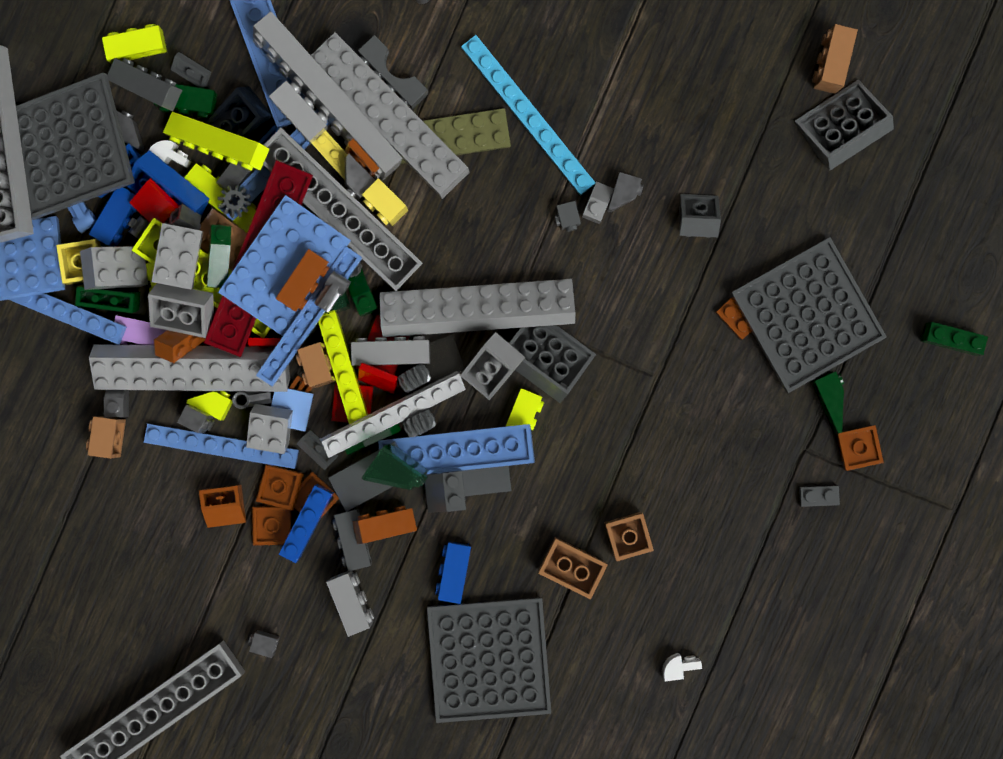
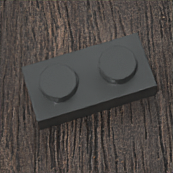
M180 52L175 55L171 70L199 88H206L211 71Z
M310 430L298 441L297 445L325 470L336 460L338 455L336 454L328 458L319 440L320 438Z
M839 486L799 487L801 507L840 505Z

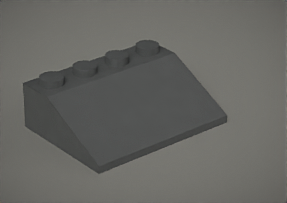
M859 80L795 120L796 125L818 158L829 170L840 165L894 129L893 116Z
M557 325L522 327L509 343L525 357L515 370L559 403L568 395L596 356L594 352Z

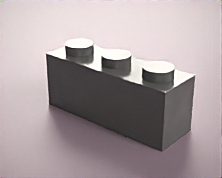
M359 508L334 515L335 519H332L334 529L339 532L340 537L337 538L339 549H343L344 556H342L344 568L347 567L349 572L371 566L372 560L368 544H357L352 521L358 520V516H360Z

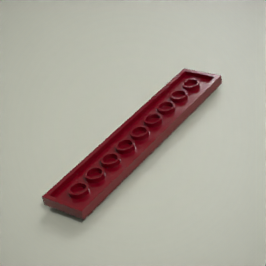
M276 160L233 270L285 195L302 206L313 175ZM222 296L204 343L241 357L257 318Z

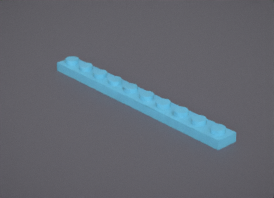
M475 35L462 45L461 49L581 196L591 188L595 181L478 36Z

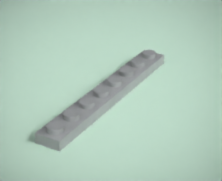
M456 371L320 438L319 440L326 456L330 458L466 390L460 373Z

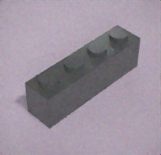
M114 58L107 75L110 82L171 111L174 110L182 92L181 89L175 87L176 82L167 78L163 81L161 80V75L152 71L148 74L147 68L138 64L137 67H134V62L123 58V61Z

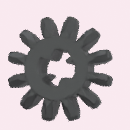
M229 185L227 186L228 193L225 190H221L225 197H218V200L223 202L219 204V208H225L223 211L224 215L231 211L230 217L234 218L235 212H237L240 218L242 217L241 210L248 213V209L244 206H251V202L245 200L250 199L251 196L250 194L244 195L246 192L245 188L239 192V185H235V190H232V187ZM236 197V200L238 198L240 199L239 201H237L238 205L234 206L233 203L230 204V202H232L231 198Z
M419 364L398 377L399 385L407 393L431 380L430 372L424 364Z
M429 409L403 421L404 430L409 437L421 435L436 425L434 415Z

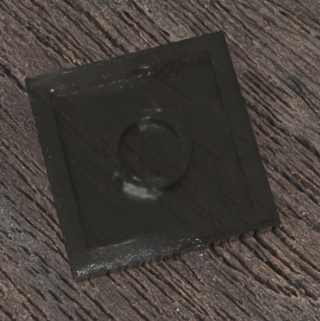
M453 335L430 343V364H424L430 372L431 380L429 383L436 382L456 371L461 373L465 370Z

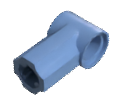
M85 202L68 207L73 216L72 221L80 233L92 228L96 223L95 215L87 208Z

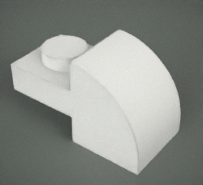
M159 141L149 149L167 165L171 159L187 169L191 164V161L187 159V154L180 150L176 152L179 146L172 141Z
M679 653L671 655L667 658L662 668L664 681L684 679L683 671L702 669L701 660L696 658V656H686L684 660H681Z

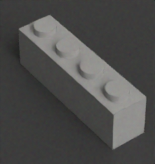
M425 336L414 337V340L406 341V337H394V341H387V338H375V342H367V338H356V342H351L352 366H360L361 363L367 365L430 364V341L425 340Z

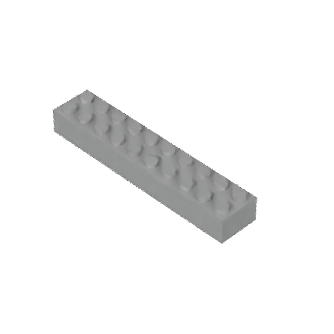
M269 12L253 26L254 44L259 49L263 48L267 53L266 57L273 64L276 63L280 67V73L285 78L289 77L299 88L300 92L319 110L332 125V131L337 136H342L346 146L352 139L361 146L379 167L374 177L383 181L396 170L403 158L272 12Z
M336 32L311 55L399 153L403 160L441 199L470 173L468 167Z
M0 45V242L2 243L32 235L34 232L8 48Z
M282 128L264 144L265 147L269 148V152L263 165L270 172H272L277 160L313 175L303 204L322 221L350 239L351 241L348 246L360 255L362 260L395 291L423 264Z
M572 279L381 292L380 319L383 337L575 324Z
M94 345L89 356L94 389L287 392L290 381L289 365L273 387L256 376L275 347L246 346L242 356L239 357L213 346H197L175 363L156 356L154 345Z
M223 640L71 747L60 757L61 759H124L237 680L245 673V670Z

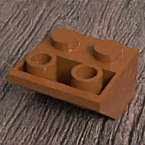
M242 485L199 491L201 510L207 528L246 523Z

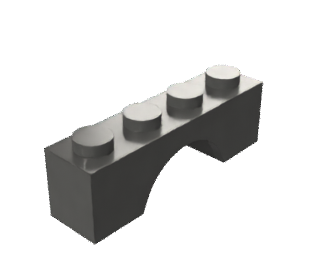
M375 35L358 50L360 58L367 65H370L374 69L373 71L412 110L429 94L426 87L415 76L401 79L393 76L388 71L386 61L389 50Z

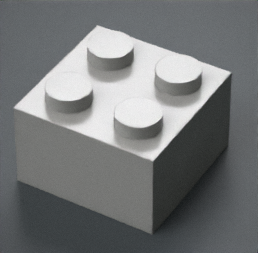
M255 404L250 412L246 448L285 454L289 446L293 410Z

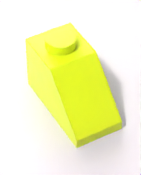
M212 391L188 399L186 403L218 420H224L233 402L232 398H230L231 394L228 392Z

